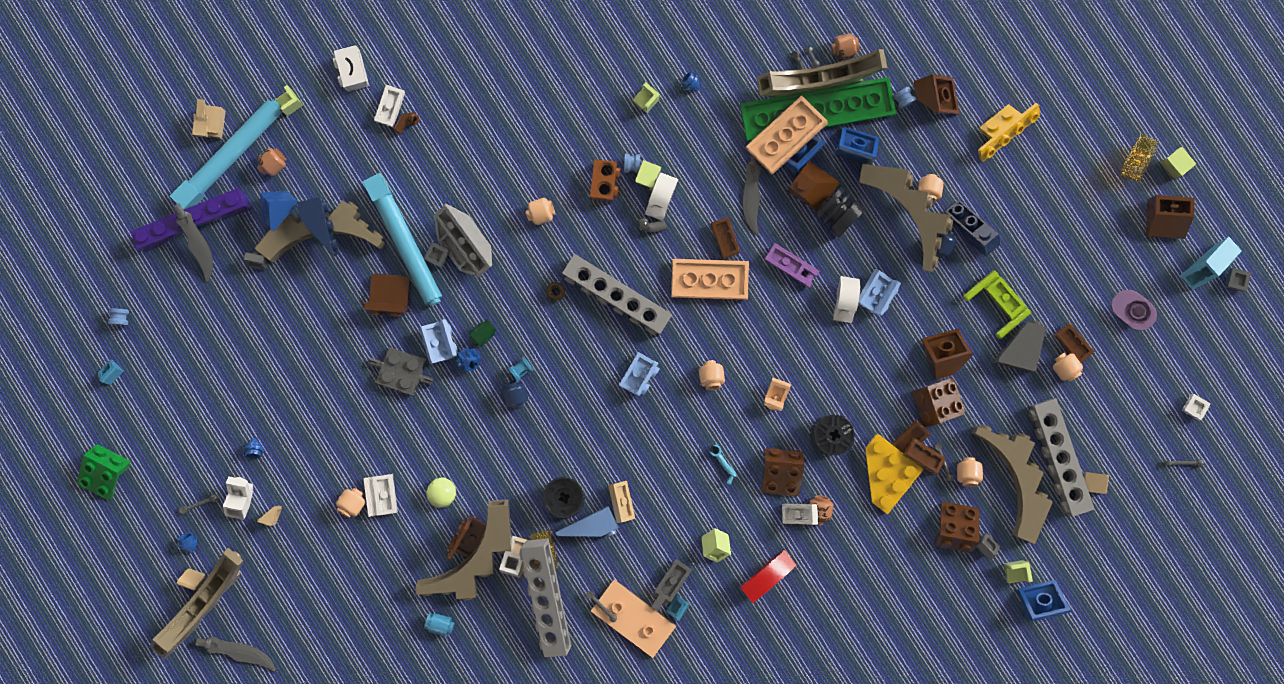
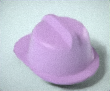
M1134 290L1120 291L1112 300L1114 313L1132 328L1144 330L1155 323L1157 317L1156 308Z

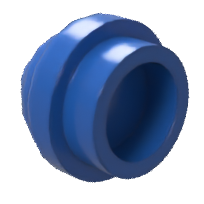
M688 72L681 80L683 89L686 91L700 90L698 75Z
M253 438L244 446L243 451L245 457L258 459L263 454L264 448L256 438Z
M191 532L178 537L177 545L179 549L193 553L197 545V537Z

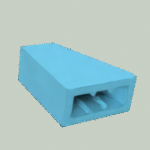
M1227 237L1209 249L1184 271L1180 277L1194 290L1220 276L1240 254L1241 250L1230 237Z

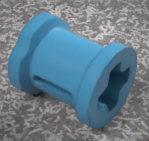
M524 356L519 363L508 368L517 381H520L521 377L529 371L532 372L534 370Z

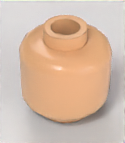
M927 174L919 180L918 191L931 193L930 197H933V203H935L942 197L943 181L935 174Z
M541 198L529 202L526 215L529 221H533L535 225H541L552 221L555 210L551 200L548 201L546 198Z
M1063 353L1055 358L1056 363L1053 365V369L1062 381L1068 380L1070 382L1082 374L1083 366L1074 354L1066 356Z
M706 361L700 367V384L706 387V390L721 388V385L725 382L723 366L716 363V361Z
M964 458L962 462L957 464L958 482L962 483L964 487L978 486V483L983 480L982 464L975 461V458Z
M355 488L352 491L349 489L344 490L336 501L337 511L347 518L357 516L365 505V500L362 498L363 493Z

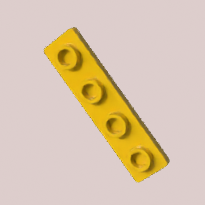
M1035 103L1021 114L1008 104L980 127V132L990 140L978 149L980 160L984 162L986 159L991 158L1002 146H1006L1016 135L1021 134L1028 125L1037 121L1040 116L1039 105Z

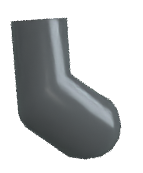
M647 218L638 220V228L641 231L658 232L666 230L665 221L648 223Z

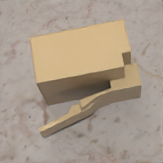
M197 99L192 135L222 139L226 110L222 107L205 105V100Z

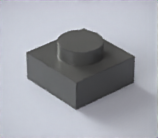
M432 242L424 259L442 268L451 250Z
M245 253L243 260L247 266L263 270L267 269L268 262L261 253Z
M1235 268L1229 269L1225 287L1246 292L1251 273Z
M987 533L980 537L977 545L980 552L990 560L997 555L1000 548Z

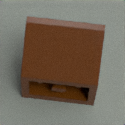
M1155 195L1149 198L1147 201L1146 237L1185 239L1194 218L1195 198Z

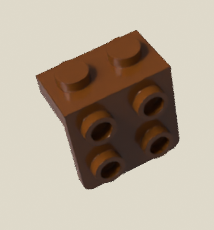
M373 274L371 276L369 302H365L364 310L369 311L370 315L381 316V313H389L391 317H400L401 314L407 315L410 278L399 275Z
M953 378L912 391L924 427L940 424L965 414V408Z
M765 448V466L761 491L768 494L798 496L800 494L805 465L803 452Z
M943 502L940 509V530L934 539V546H939L943 549L960 550L963 553H972L979 543V509Z
M471 515L468 520L463 519L446 550L449 553L447 559L451 560L455 552L465 558L470 556L483 536L486 523Z

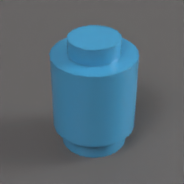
M436 613L428 614L424 629H427L430 633L447 637L448 633L452 634L455 623L452 622L451 617Z

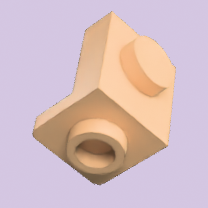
M772 378L764 399V405L771 410L782 411L791 384Z

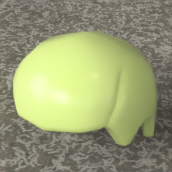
M446 478L435 479L427 488V500L436 508L448 507L455 499L456 487Z

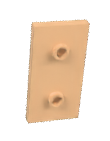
M801 95L745 148L772 175L828 124V121Z
M672 259L671 297L748 300L749 261Z
M616 580L611 582L599 601L612 615L617 616V621L611 622L610 617L597 604L591 609L592 613L652 658L676 627L675 624Z

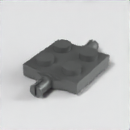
M389 347L386 357L382 361L374 358L370 359L372 362H369V365L379 368L376 384L411 396L414 395L416 387L420 382L432 385L433 378L423 375L426 359Z

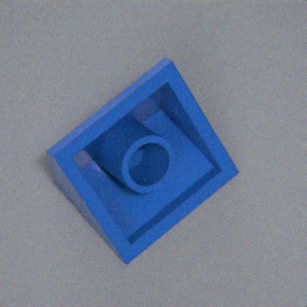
M843 126L834 155L871 165L876 159L879 137Z
M814 136L784 165L796 175L823 148L824 140Z
M287 190L260 193L262 220L274 232L297 206L298 201Z
M1056 580L1018 588L1024 617L1031 621L1071 612Z

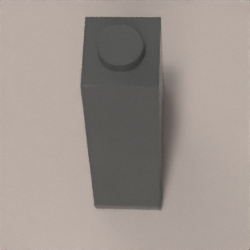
M1035 320L1023 323L995 357L993 363L1027 372H1036L1047 327L1041 326V322Z

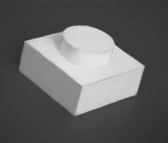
M1191 394L1182 411L1197 420H1202L1210 403L1195 394Z

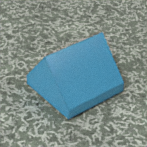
M111 359L98 371V375L102 383L111 385L124 371Z
M675 595L666 612L677 621H680L690 603Z

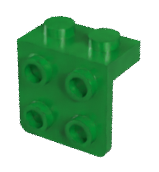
M97 444L83 455L77 484L106 500H110L113 498L118 477L130 467L131 461Z

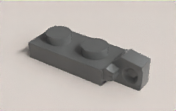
M675 559L654 590L655 592L652 596L656 599L651 607L658 611L663 603L668 605L692 569Z

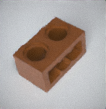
M594 159L590 200L613 203L614 197L617 198L618 186H615L616 179H620L621 168L617 167V162ZM604 168L612 170L609 176H604L601 172ZM601 187H608L610 192L607 195H602L599 192Z

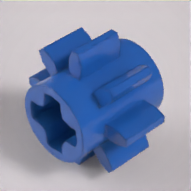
M465 348L458 353L459 359L456 360V363L463 372L465 370L474 371L479 367L478 361L481 360V357L474 348Z

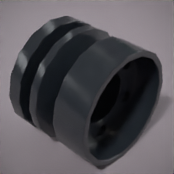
M842 187L832 193L820 205L817 214L814 216L817 220L823 214L826 216L821 223L822 225L831 220L833 224L829 231L837 239L865 211V208L858 201L853 202L851 205L847 204L851 196L850 194L843 200L840 198V195L845 191Z
M841 415L822 416L811 427L810 439L812 445L823 454H844L854 443L855 432L853 425ZM834 430H836L835 434H837L838 437L833 438V440H831L832 436H830L829 433L834 432Z
M559 477L553 479L544 490L543 502L545 508L550 514L558 518L567 519L574 517L584 506V491L578 482L571 478ZM562 493L570 496L567 499L568 503L566 504L565 502H560L559 500L562 498Z

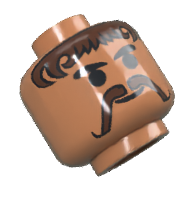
M853 34L836 36L834 43L831 44V53L836 55L838 60L854 58L857 52L860 51L858 38L854 37Z
M268 148L257 157L259 164L257 168L263 175L276 176L285 168L286 158L277 148Z
M821 495L811 498L809 504H817L818 524L816 525H823V523L829 522L834 507L830 498Z

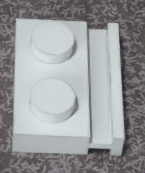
M393 474L364 478L368 517L397 513Z

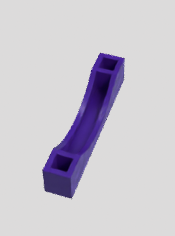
M236 188L184 209V211L191 213L196 227L213 221L234 217L251 210L245 192ZM174 213L130 231L136 249L147 252L164 245L169 240L184 233L183 229L176 222L177 214Z

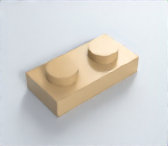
M627 481L608 485L616 523L635 519Z

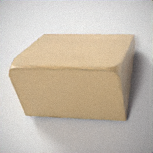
M1085 472L1084 480L1088 491L1107 494L1109 475Z
M274 506L257 522L269 526L277 524L282 506Z
M187 569L176 584L191 590L199 589L203 584L205 574L193 569Z

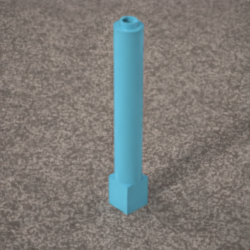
M268 99L189 181L185 180L170 197L177 204L180 203L183 209L197 205L205 197L204 193L283 113L280 111L281 105L274 99L272 101Z
M378 173L362 181L425 305L429 304L430 307L440 303L442 294L393 199V195L384 177Z

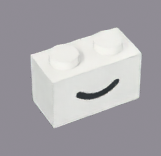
M355 45L334 51L335 58H333L335 68L339 69L340 76H338L340 86L344 87L347 92L368 87L369 83L359 48Z

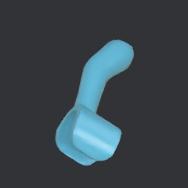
M713 445L718 447L719 452L717 454L710 452V454L716 456L726 472L731 474L727 480V484L730 485L734 476L736 477L737 475L721 455L720 446Z

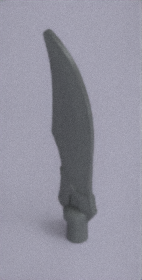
M751 155L750 162L746 164L747 174L743 194V212L748 226L758 235L757 215L761 198L758 179L761 166Z
M180 203L173 206L177 214L176 222L186 234L188 248L199 262L205 276V281L208 282L213 270V258L210 248L194 224L191 213L184 211Z
M214 636L207 639L197 638L195 645L205 647L209 653L226 654L235 661L253 663L264 666L273 672L276 671L272 660L264 652L251 645L224 641Z

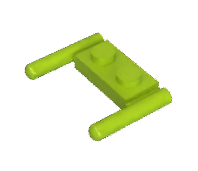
M992 270L963 295L964 300L969 301L984 288L1009 319H1011L1010 322L996 333L998 339H1002L1031 314V311L995 270Z

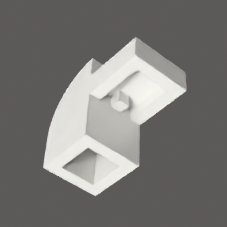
M660 173L645 212L646 215L663 221L678 182L677 178Z
M840 276L833 320L852 323L854 313L858 307L860 279Z
M228 477L226 481L228 495L223 504L225 516L244 520L250 506L253 484L248 483L247 480L241 477Z
M512 536L511 551H505L499 569L501 573L518 578L521 577L525 566L524 561L520 558V548L527 541L526 539Z

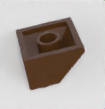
M932 74L914 81V93L918 101L936 113L959 114L953 77Z
M809 161L787 192L817 213L820 205L834 192L840 182Z
M959 329L922 338L929 368L936 380L955 375L972 357V351Z

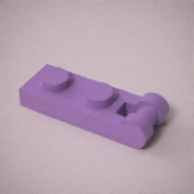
M774 243L764 259L808 288L811 287L813 278L817 277L820 272L776 243ZM803 269L808 272L806 277L801 275Z

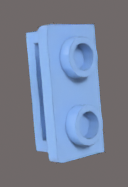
M875 269L859 296L858 304L871 313L882 316L887 311L892 298L897 294L901 283L892 280L880 270Z
M446 319L419 328L430 364L449 360L457 356V346L452 341L451 326L447 323Z
M638 352L619 386L638 397L640 394L645 395L650 386L647 384L650 377L655 378L660 369L657 367L658 362Z

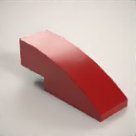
M783 550L740 585V588L750 601L754 603L784 578L796 564L787 552Z

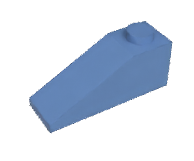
M607 506L556 531L557 536L596 537L605 535L607 538L617 533L615 529L619 528L610 507Z

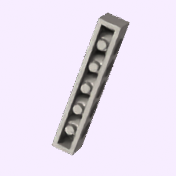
M576 254L573 255L562 272L565 276V281L573 286L575 283L580 285V290L588 295L593 293L598 297L597 301L604 305L609 303L614 306L613 310L620 315L625 313L630 316L629 320L638 326L640 323L646 326L645 330L654 336L656 333L659 335L662 333L672 317V314ZM583 271L589 273V278L586 281L579 279V274ZM602 281L605 283L606 287L603 291L595 289L597 282ZM613 292H620L622 298L619 301H613L611 299ZM629 302H636L638 309L636 311H629L627 308ZM645 312H652L654 319L646 321L643 318Z
M1049 399L1030 405L1029 416L1035 422L1037 428L1035 429V434L1041 440L1043 446L1041 451L1048 460V471L1055 480L1054 489L1057 495H1060L1062 501L1060 506L1063 513L1073 517L1094 510L1057 399ZM1046 416L1050 418L1049 426H1046L1044 424V418ZM1053 434L1057 438L1054 445L1050 442V437ZM1058 453L1063 455V460L1060 463L1056 459ZM1065 471L1069 473V479L1067 481H1064L1063 479V473ZM1071 490H1074L1076 496L1071 500L1069 493Z
M549 538L527 540L520 548V558L524 561V576L528 580V595L532 598V613L536 617L535 627L540 635V649L543 650L544 657L567 656L571 648V642ZM533 559L539 561L540 564L535 563Z

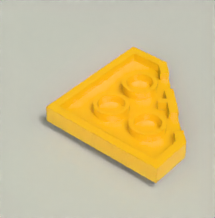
M876 433L865 447L871 500L873 504L888 514L924 469L903 456V452Z

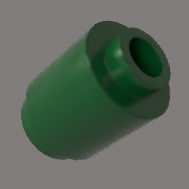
M486 319L469 332L471 336L468 339L476 347L478 345L482 347L495 335L494 333L497 329Z

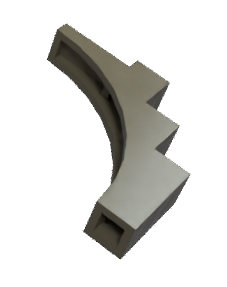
M878 49L853 59L817 68L794 71H769L756 77L760 96L780 97L804 91L858 83L863 81L865 77L887 69L884 49Z
M862 164L859 183L876 187L889 193L912 216L922 239L924 254L923 270L933 272L934 268H937L938 265L936 252L937 249H940L942 238L939 235H947L948 231H951L953 220L950 219L951 216L928 212V208L931 209L933 197H930L931 193L908 189L909 186H912L913 175H911L910 170Z
M342 200L328 217L334 225L332 234L355 236L370 242L382 250L386 245L382 241L384 237L375 230L373 233L367 229L369 225L361 219L358 220L361 216L357 212L359 208L350 201L347 204ZM290 214L274 232L270 229L255 249L268 260L275 263L287 250L315 236L302 221L300 222L296 216Z
M982 424L980 427L974 426L971 434L990 445L1006 463L1012 475L1018 504L1012 535L1035 544L1053 502L1047 499L1048 495L1039 491L1036 492L1044 472L1039 470V466L1031 462L1026 464L1035 442L1030 441V437L1022 433L1012 435L1009 440L1010 436L1001 432L997 435L991 432L992 428Z
M508 499L489 501L486 529L471 555L446 573L432 578L417 580L416 595L430 596L433 593L448 595L456 592V599L471 600L476 598V575L487 577L490 574H494L493 552L503 554L505 551H511L512 548Z
M227 548L222 553L215 568L198 591L166 627L152 639L150 648L164 660L198 628L202 618L218 604L221 596L238 580L241 574L239 569L243 560L237 552Z

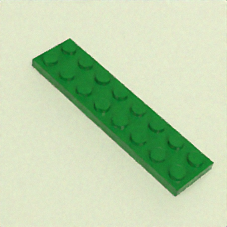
M889 77L740 104L746 142L755 139L801 95L828 121L824 128L896 115Z

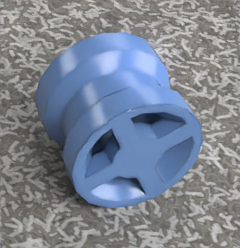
M906 87L893 95L894 100H897L899 103L898 107L900 110L917 100L910 93V87Z
M625 154L624 173L630 171L638 173L640 170V154L635 156Z
M109 308L110 319H108V324L128 325L126 317L129 314V310Z

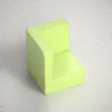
M645 82L643 89L635 96L633 102L645 113H648L659 101L660 94Z
M286 85L284 87L286 92L275 100L281 105L280 109L282 112L289 116L302 107L303 104L292 89Z
M1182 147L1160 162L1174 179L1181 177L1196 165Z
M643 160L636 183L647 186L649 190L653 191L661 167Z
M714 528L702 536L704 557L718 563L731 555L728 534Z
M1021 560L1004 563L1007 583L1033 582L1029 562Z

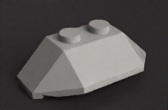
M445 204L433 215L437 240L441 246L451 250L448 256L459 271L476 277L484 274L492 266L491 245L470 216L448 204Z

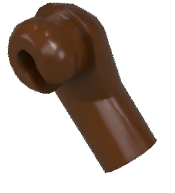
M415 112L402 114L393 130L402 134L406 126L415 125L419 122L418 114Z

